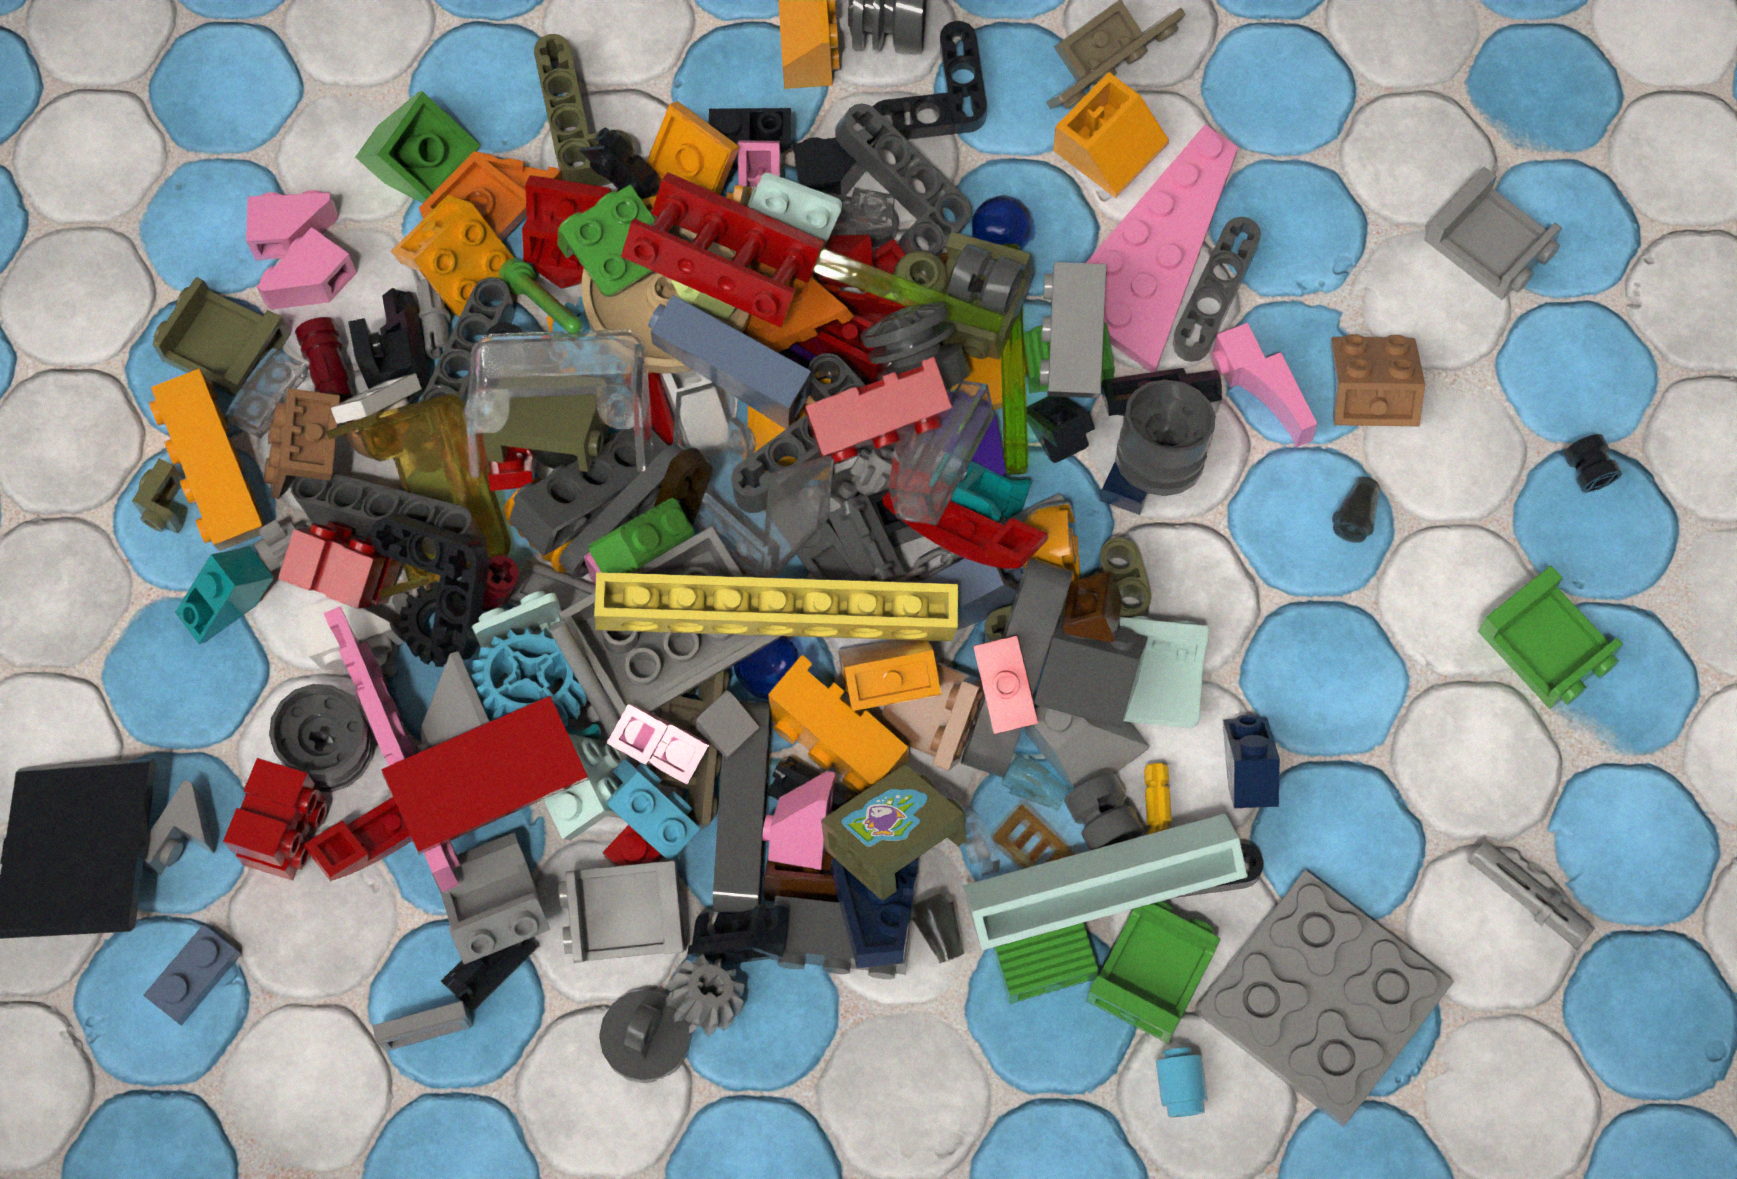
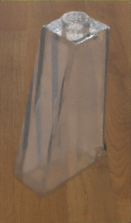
M962 380L958 384L946 389L952 409L945 419L940 420L941 428L918 436L915 429L898 434L900 442L896 443L894 447L888 486L897 519L932 525L938 524L995 416L988 384Z

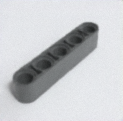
M485 278L479 281L473 288L404 433L403 442L408 456L414 467L421 472H436L445 465L482 388L483 340L476 343H471L469 340L477 335H485L496 324L513 322L515 308L506 283L499 278ZM493 300L502 301L495 307H486L487 303ZM458 371H469L463 378H451ZM441 407H452L451 410L444 415L434 414ZM424 443H435L428 451H417Z
M332 473L330 481L297 476L291 485L292 495L314 523L327 525L328 521L338 522L351 527L353 534L367 537L371 536L372 525L377 520L399 514L472 538L480 542L484 547L486 546V537L467 508L460 505ZM392 528L389 529V534L395 538V543L402 540L408 541L409 537L403 539L396 537L392 534ZM425 537L422 542L424 553L436 555L435 543L429 537ZM465 553L461 554V559L468 562L465 559Z
M1030 558L1026 564L1001 638L1017 635L1032 697L1073 574L1070 570L1034 558ZM983 694L971 727L961 764L1004 778L1022 727L994 734L985 694Z
M739 701L760 728L729 759L722 754L713 885L714 912L753 911L756 905H761L764 857L762 833L766 818V792L768 789L772 715L770 703L766 701Z

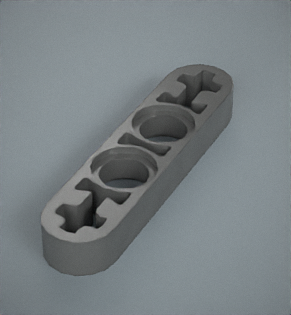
M1236 217L1225 225L1176 327L1173 348L1177 356L1185 361H1199L1209 353L1256 254L1261 232L1257 223L1250 218ZM1240 232L1246 233L1248 235L1247 240L1245 239L1242 242L1238 254L1232 252L1235 237H1238ZM1219 264H1229L1234 267L1237 274L1230 280H1222L1214 274L1213 269ZM1203 298H1213L1220 304V310L1214 314H1205L1199 310L1197 303ZM1197 323L1202 326L1199 342H1196L1193 347L1187 346L1186 338L1189 339Z
M674 443L666 447L563 550L559 557V562L573 578L578 579L589 573L584 556L590 552V543L654 507L669 463L678 453L686 450L681 444Z

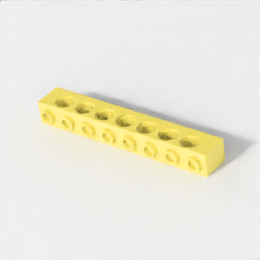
M596 572L595 628L596 630L953 641L958 628V584Z

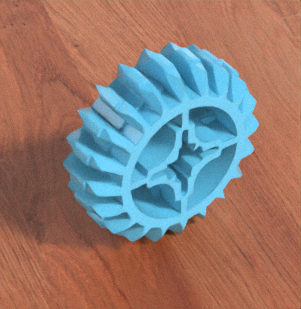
M528 626L524 631V635H516L509 629L506 640L493 636L491 648L481 647L478 653L479 660H473L471 665L470 679L489 722L548 696H551L565 728L568 726V719L578 720L580 707L586 705L588 698L554 638H550V633L546 627L539 635L533 634ZM506 672L509 677L503 680V686L496 689L494 687L495 683ZM562 678L564 684L553 695L550 689L555 686V681Z

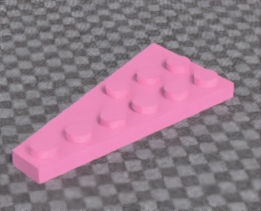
M1206 124L1086 262L1106 264L1104 322L1108 326L1111 345L1151 373L1156 372L1163 350L1168 342L1173 323L1182 304L1203 242L1213 220L1214 212L1237 155L1238 146Z
M341 606L325 612L324 616L341 647L339 652L355 686L358 688L356 689L357 695L388 765L415 755L416 752L410 738L402 726L401 722L403 720L387 689L389 687L387 680L375 659L368 641L359 644ZM451 841L424 852L431 872L442 892L459 885L453 869L461 866Z

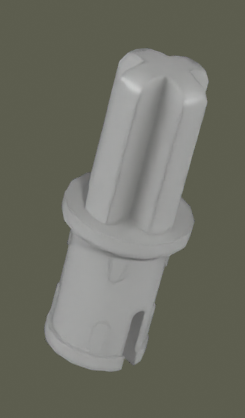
M423 279L417 287L420 307L418 318L419 324L423 329L425 354L429 358L440 359L442 355L440 347H443L444 351L449 341L447 324L450 322L451 317L449 311L445 309L444 301L429 282Z

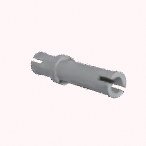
M1487 840L1480 845L1469 859L1468 863L1475 866L1503 891L1536 916L1535 922L1540 926L1545 923L1570 943L1576 951L1594 931V926L1589 925L1562 903L1564 898L1556 893L1553 896L1521 868L1517 867L1491 846Z

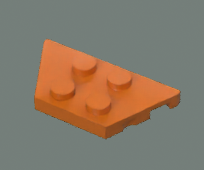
M474 151L419 207V210L424 219L447 195L471 202L498 238L503 241L527 216L525 184L529 176L562 180L561 172L555 167L548 166L547 170L527 167L524 161L511 158L498 159L494 155Z
M754 259L750 263L753 271L772 278L777 270ZM792 277L787 286L796 290L782 327L780 328L751 315L743 333L779 353L788 349L795 342H804L817 336V327L835 319L844 324L854 316L844 304L812 277L808 283Z

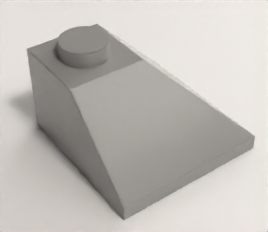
M459 651L451 653L448 657L421 726V744L416 745V754L489 722Z
M1040 706L1035 710L1038 724L1025 726L1026 735L1072 791L1098 776L1109 773L1116 774L1149 749V745L1132 724L1125 721L1122 728Z

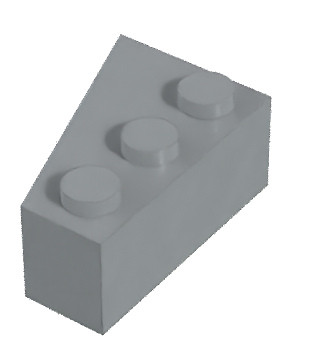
M1054 262L1053 273H1045L1043 299L1051 300V315L1043 316L1041 342H1049V359H1041L1040 385H1048L1047 396L1099 398L1101 394L1106 264Z

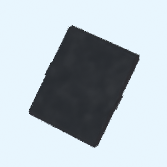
M154 758L20 768L16 771L6 838H4L0 861L2 865L0 874V939L131 932L135 928L143 864L147 856L150 833L148 832L156 773Z

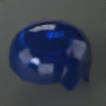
M1005 194L985 200L976 209L971 220L973 238L1020 251L1024 249L1029 241L1034 240L1036 234L1034 217L1028 207L1020 199Z
M780 636L778 640L734 665V673L738 682L754 697L769 700L768 694L799 659V653L794 643L788 637Z

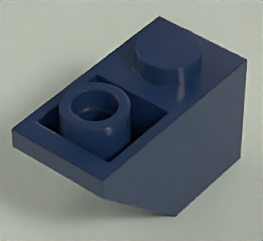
M1241 715L1235 719L1223 720L1228 789L1234 809L1279 807L1280 758L1268 719L1259 718L1254 715Z

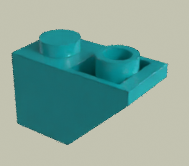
M250 546L211 554L175 613L198 644L205 643L256 607L274 577Z

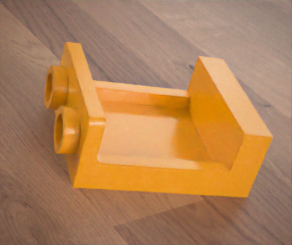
M892 640L838 651L846 693L849 694L852 711L941 695L934 650L928 641Z

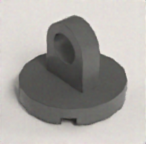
M641 990L628 993L614 1002L602 1019L599 1033L602 1054L613 1071L629 1081L650 1083L667 1075L669 1076L680 1068L689 1054L692 1039L688 1029L689 1022L685 1019L674 1022V1014L677 1009L666 1006L667 995L662 992Z

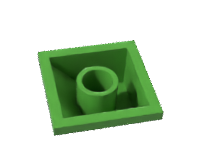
M420 91L375 128L355 158L384 184L424 203L479 148L480 144L423 91Z

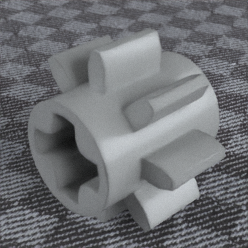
M874 447L871 453L863 449L850 470L851 474L857 476L854 486L865 496L893 488L906 475L905 472L899 470L902 465L901 458L886 447L875 450Z
M274 519L258 529L263 539L253 545L270 572L279 566L282 567L293 530L295 529L291 522L280 527L277 520Z

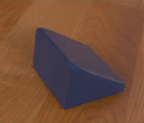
M1114 462L1101 490L1100 501L1141 515L1148 497L1147 492L1131 485L1120 474L1117 464Z

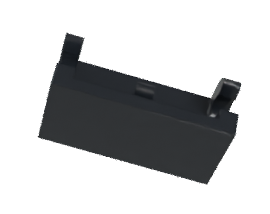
M765 904L756 905L753 911L717 914L713 935H710L707 929L709 913H700L695 921L692 945H688L687 954L694 957H700L703 954L707 961L712 963L721 957L722 965L783 958L789 908L777 905L766 909Z

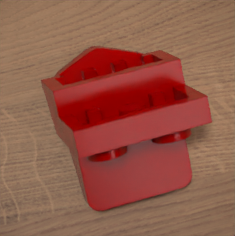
M530 175L525 184L527 219L522 227L523 260L532 263L533 268L539 274L561 289L581 284L584 268L575 254L566 258L558 247V228L573 214L578 212L584 213L594 207L602 197L611 192V188Z

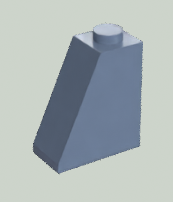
M964 558L920 583L958 584L957 630L986 620L997 609L1012 606L1023 570L1022 568L1006 569L991 567Z

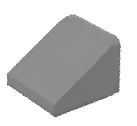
M728 690L696 719V729L727 759L760 728Z

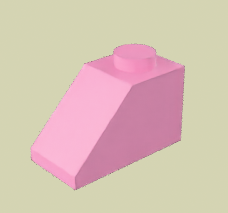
M826 771L779 798L775 814L766 815L762 841L769 842L768 861L821 870L826 854L821 819L832 813L835 783L834 772Z

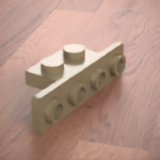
M1118 0L1053 46L1076 81L1046 102L1049 108L1052 109L1060 104H1063L1066 109L1071 107L1086 95L1083 88L1093 81L1097 84L1108 72L1113 75L1117 74L1114 68L1116 64L1123 59L1129 64L1146 53L1148 49L1144 45L1154 37L1160 42L1179 28L1175 22L1186 14L1182 7L1167 14L1142 32L1122 0Z
M724 670L700 684L698 700L679 696L655 710V715L710 743L696 729V719L726 691L729 681L728 671ZM711 743L688 784L679 781L652 765L649 766V769L662 780L659 784L689 790L688 805L693 809L687 816L701 829L712 822L717 810V798L713 796L714 779L717 778L720 771L721 756Z

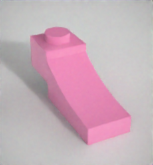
M1248 323L1217 334L1213 352L1210 354L1214 369L1218 370L1219 375L1225 376L1230 388L1239 385L1263 402L1285 427L1296 447L1312 442L1317 422L1282 353L1280 352L1265 358Z

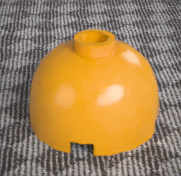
M1070 502L1042 506L1028 514L1023 523L1047 533L1048 540L1031 558L1072 571L1071 581L1080 579L1077 535L1074 536L1073 528H1069V523H1075Z

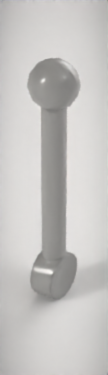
M403 592L395 594L392 599L396 609L393 626L399 632L401 631L399 620H403L400 615L402 606L406 608L409 606L406 601L408 595ZM398 645L393 646L392 650L388 652L387 661L381 667L384 676L388 679L395 677L398 672V667L395 664Z

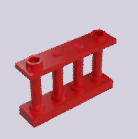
M667 172L661 180L651 213L657 216L656 220L652 225L636 218L631 221L621 257L781 328L796 290L787 285L792 277L806 283L810 281L825 241ZM673 224L697 234L692 243L669 234L668 232ZM715 242L736 251V254L730 261L708 251V249ZM754 259L777 270L772 278H769L749 269L748 266Z

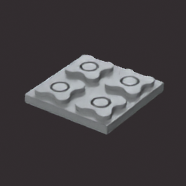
M1305 870L1198 1005L1195 1013L1340 1126L1344 1127L1454 981Z

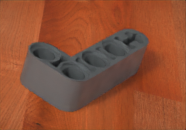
M863 103L855 104L849 108L836 125L835 136L837 142L917 219L900 238L899 247L905 255L909 252L921 250L914 242V235H919L928 242L929 249L927 252H931L934 255L938 254L946 246L951 232L958 233L968 222L972 210L970 202L875 108ZM857 123L863 128L859 132L853 128ZM874 137L877 139V141L871 147L868 143ZM880 150L890 151L895 157V164H889L884 161ZM911 178L918 179L923 183L925 193H919L913 189L910 182ZM941 207H946L952 211L955 222H948L943 218L940 211Z
M831 353L820 354L809 364L808 370L811 371L810 395L815 402L856 386L859 388L866 386L837 355ZM824 376H834L838 379L832 384H822L818 381ZM806 415L738 464L731 475L735 502L740 509L748 513H759L767 509L832 460V458L821 460L815 440L811 438L813 434ZM785 456L797 459L790 466H781L776 463Z

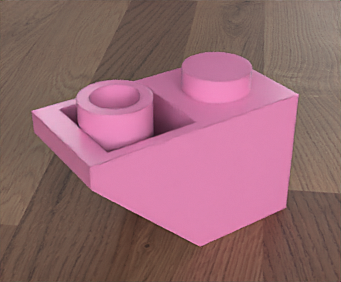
M308 190L302 194L282 195L280 193L268 192L261 196L248 197L246 242L255 260L282 259L287 254L292 242L298 237H303L311 227L323 234L338 220V210L331 193Z
M311 227L303 237H298L292 242L287 254L276 266H272L264 272L260 283L256 287L265 305L271 310L329 303L357 272L349 253Z

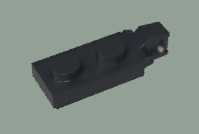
M391 288L382 295L386 324L380 328V334L404 330L407 333L413 365L401 377L416 373L422 388L406 397L409 404L425 391L430 380V374L427 368L423 335L413 294L409 291L405 292Z
M1184 368L1105 379L1101 382V395L1109 416H1124L1127 401L1134 391L1148 382L1160 380L1184 382L1198 389L1211 403L1222 400V381L1218 370L1186 374Z

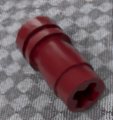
M318 317L301 323L296 328L295 333L298 344L301 347L302 357L309 363L308 369L315 392L339 395V403L352 398L351 381L345 360L341 356L343 344L339 337L340 334L335 319L331 317Z
M498 555L489 559L482 611L502 608L510 599L519 574L517 564L511 558ZM491 580H496L498 584L493 583Z

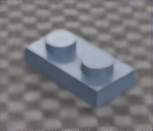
M203 924L143 996L182 1026L241 954Z

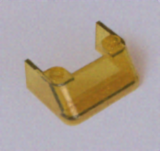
M445 395L375 413L326 431L329 440L359 432L366 452L377 461L394 459L404 491L467 508L486 537L485 549L489 559L498 555L507 556L509 554L511 546L510 536L495 491H490L488 469L469 411L459 397ZM425 553V555L430 559H434L436 556ZM468 561L467 568H470L471 562ZM403 563L408 581L379 590L381 599L440 581V576Z

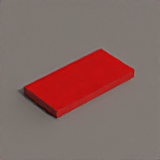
M551 696L381 769L418 855L588 780V775Z

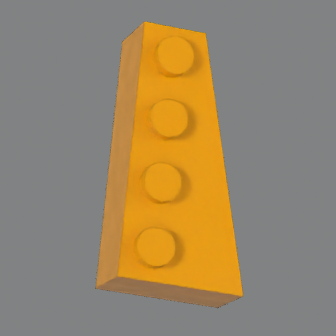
M199 368L152 386L151 390L155 400L149 402V406L158 426L166 425L171 439L164 441L172 463L174 465L181 463L186 478L180 480V484L188 503H197L202 517L195 521L204 543L212 541L213 545L219 551L260 536L258 529L263 527L265 523L247 478H244L241 471L244 469L239 454L232 440L227 437L226 432L229 431V427L215 400L218 398L212 384Z

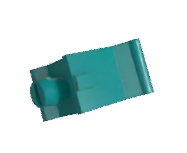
M973 461L969 463L963 482L957 480V477L951 474H945L939 482V485L943 486L945 499L998 523L1000 518L1004 517L1007 519L1022 511L1032 484L1028 479L1009 480Z

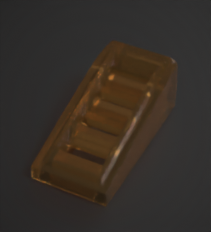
M1022 804L1014 806L986 838L1020 869L1036 866L1034 862L1047 847H1050L1054 852L1045 863L1076 855ZM1021 823L1026 828L1012 843L1007 837ZM1033 835L1037 836L1040 839L1027 855L1022 853L1020 850Z

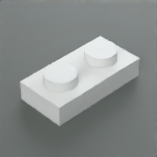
M416 373L386 380L331 407L337 424L354 420L356 426H361L381 418L379 413L381 409L384 412H389L407 405L408 400L406 397L422 388Z

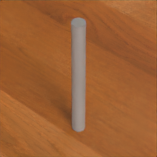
M564 620L558 621L549 628V631L610 737L620 718ZM617 749L622 760L626 759L635 768L641 764L640 761Z

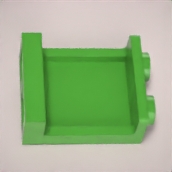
M1549 566L1486 616L1478 630L1480 635L1549 709L1561 700L1566 705L1570 704L1587 688L1583 683L1593 674L1600 679L1612 670L1619 662L1615 656L1623 646V643L1618 638L1610 643L1558 588L1563 577L1552 566Z
M1159 901L1133 909L1103 969L1094 980L1086 1002L1169 1044L1221 939L1214 935V929L1208 924L1191 918L1188 922L1173 914L1174 910L1170 905Z

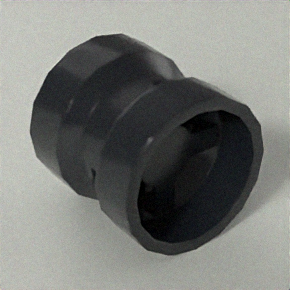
M1602 434L1585 437L1570 445L1563 453L1569 466L1576 468L1578 472L1576 480L1583 493L1602 489L1622 475L1617 462L1610 459L1607 454L1609 446Z

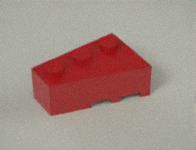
M819 283L844 304L854 317L844 324L835 319L817 327V336L804 342H795V344L816 356L825 353L837 355L851 370H858L867 377L868 384L877 382L876 377L889 363H871L868 355L876 347H865L860 335L864 330L879 322L885 316L900 309L918 305V300L905 298V301L882 298L879 297V293L866 291L864 295L841 291L839 286Z

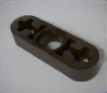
M689 448L683 450L671 460L654 507L670 498L679 501L678 503L691 526H693L713 473L712 465L699 449Z

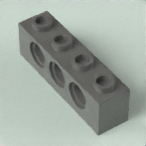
M645 422L629 431L623 429L610 442L603 445L600 457H594L589 472L580 471L578 460L568 466L563 464L556 467L548 477L536 484L528 483L524 485L514 497L515 503L509 522L545 556L577 537L668 445Z

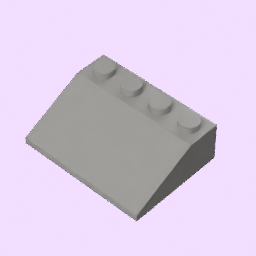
M712 526L630 572L632 574L743 577ZM595 593L559 612L560 621L564 620L620 718L629 703L652 713L780 638V636L596 630L594 618Z

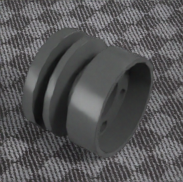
M849 0L848 27L852 36L853 50H864L866 32H872L873 51H880L884 34L892 33L895 52L922 54L927 0Z
M930 302L900 309L885 316L861 333L860 337L865 347H876L868 355L871 363H892L876 377L877 381L883 380L882 376L893 372L900 374L923 366L921 361L935 357L946 389L958 384L969 376L971 370L962 346L958 343L940 345L955 330L953 323L949 321L941 322L949 314L944 302Z
M1172 380L1153 381L1136 389L1127 401L1116 448L1115 461L1120 474L1131 485L1147 492V494L1168 496L1180 494L1193 487L1203 473L1207 450L1210 447L1215 429L1216 415L1211 402L1198 389L1184 382Z
M310 684L293 690L279 702L271 716L269 737L274 753L283 766L308 773L315 783L314 788H318L320 792H334L349 787L363 776L372 760L374 741L363 713L348 693L332 685ZM331 737L334 742L333 746L325 745L323 751H320L317 743H325L327 738Z

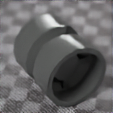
M966 244L953 270L948 295L967 303H973L978 299L983 309L1006 316L1019 289L1024 272V264L1003 256L993 260L990 251L972 244ZM981 275L986 276L985 281L980 279Z
M1109 773L1091 779L1075 788L1064 798V803L1074 822L1084 824L1085 826L1081 835L1089 850L1134 839L1144 832V827L1134 808L1124 806L1123 804L1127 795L1116 774Z

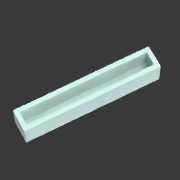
M1225 813L963 885L981 950H986L1247 877L1239 837Z

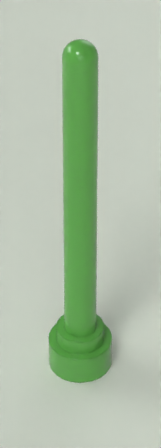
M512 258L502 264L499 270V279L506 283L511 293L516 295L525 294L568 333L577 334L581 331V320L535 281V272L528 263L519 258Z

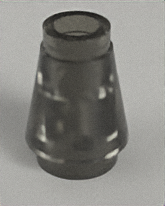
M1358 477L1333 514V531L1341 539L1360 543L1373 533L1380 490L1379 483L1374 479Z
M945 893L930 897L912 906L915 914L912 920L934 955L937 956L939 964L965 954L962 948L954 902H949Z

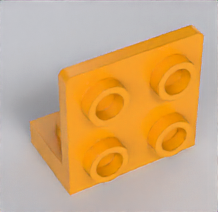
M447 195L390 251L399 263L420 271L454 315L459 318L476 284L485 278H499V270L502 264L514 258L471 202Z

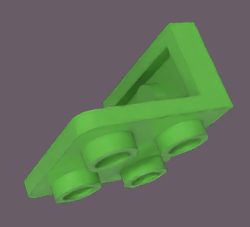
M631 184L618 192L612 191L606 194L594 207L584 213L578 212L573 214L558 228L557 245L566 258L575 254L594 284L605 297L614 296L653 272L621 257L631 221L636 218L649 225H652L655 221Z

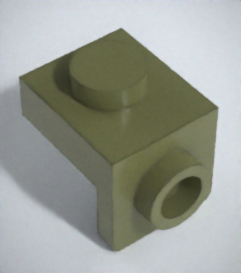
M160 458L153 469L147 470L142 476L139 490L132 502L141 513L140 520L144 524L159 532L167 528L178 534L182 524L174 512L167 508L181 488L180 480L182 478L174 465Z

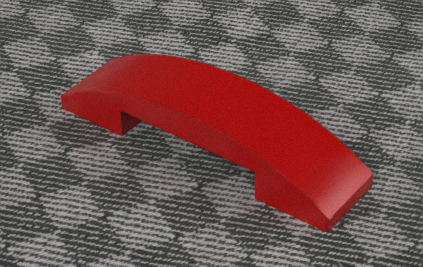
M910 471L882 497L883 504L916 532L956 555L983 565L1006 569L1021 568L1048 540L1047 533L1012 517L1003 525L945 499L943 486Z
M392 797L348 825L343 820L304 843V848L329 881H333L378 862L410 843L412 839Z

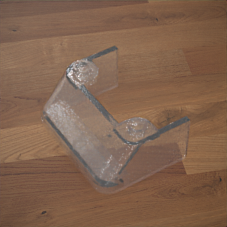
M629 329L581 330L577 334H570L567 331L496 333L485 335L478 340L472 348L465 406L470 477H479L490 463L486 458L482 434L497 432L505 426L511 412L510 398L597 395L598 413L604 423L617 429L634 428L637 472L646 471L653 457L647 350L642 337Z
M713 382L677 392L673 444L679 443L685 449H699L713 467L712 476L693 524L701 532L712 526L733 561L751 577L769 578L777 575L827 521L830 511L834 459L828 455L771 472L767 509L759 513L745 512L735 502L731 475L738 464L754 453L756 439L752 430L736 417L738 398Z

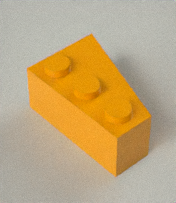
M801 655L768 694L775 732L790 744H794L797 740L810 750L807 753L808 756L821 768L829 770L832 767L844 776L842 779L843 783L858 795L904 764H907L909 761V747L868 711L865 710L863 713L859 710L852 711L851 705L841 698L845 691L836 683H832L828 688L809 672V668L813 663Z

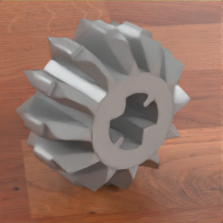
M703 954L697 957L694 963L686 960L680 964L677 973L672 975L668 981L667 990L670 993L666 998V1006L677 1009L674 1014V1022L684 1019L689 1022V1034L696 1031L698 1026L702 1027L707 1037L710 1034H714L717 1028L725 1030L731 1026L734 1017L738 1016L743 1009L744 1001L741 999V996L744 993L745 984L733 981L737 975V968L728 971L721 968V957L716 959L712 965L708 963Z

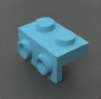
M624 759L613 770V773L623 783L609 797L607 805L667 860H672L701 829L687 816L693 808L674 791L668 797L656 787L662 780L645 764L641 763L635 768Z

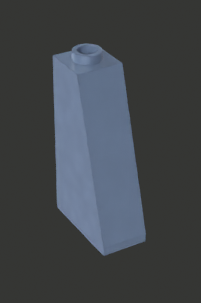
M672 295L666 306L659 304L650 318L648 327L652 328L650 332L653 345L781 427L787 429L794 423L810 395V370Z

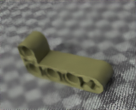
M545 35L536 42L534 55L562 180L595 186L612 184L607 178L593 171L590 167V161L580 152L581 148L595 147L598 142L595 140L597 133L589 134L570 45L567 39L561 35ZM559 60L560 68L552 70L551 62ZM562 92H567V93H568V94L565 95V96H561V97H557V96H556L557 94L562 93ZM568 127H576L572 131H563ZM617 129L616 131L634 149L630 135L625 131ZM633 150V152L631 153V155H630L629 158L627 159L626 162H627L628 164L631 162L632 158L634 157V155H635V150ZM574 162H584L577 167L570 166Z
M1113 538L1102 547L1098 574L1111 571L1122 599L1133 597L1141 603V606L1136 609H1128L1121 604L1120 617H1147L1152 596L1139 550L1128 539ZM1113 558H1121L1128 562L1129 566L1125 569H1115L1109 565L1108 561ZM1067 592V595H1066V598H1065V601H1064V604H1063V607H1062V610H1061V613H1060V616H1059L1057 625H1058V623H1059V620H1060V618H1061V615H1064V614H1065V608H1066V602H1067L1068 592ZM1012 606L997 609L987 617L984 643L1002 638V634L997 633V631L1005 629Z

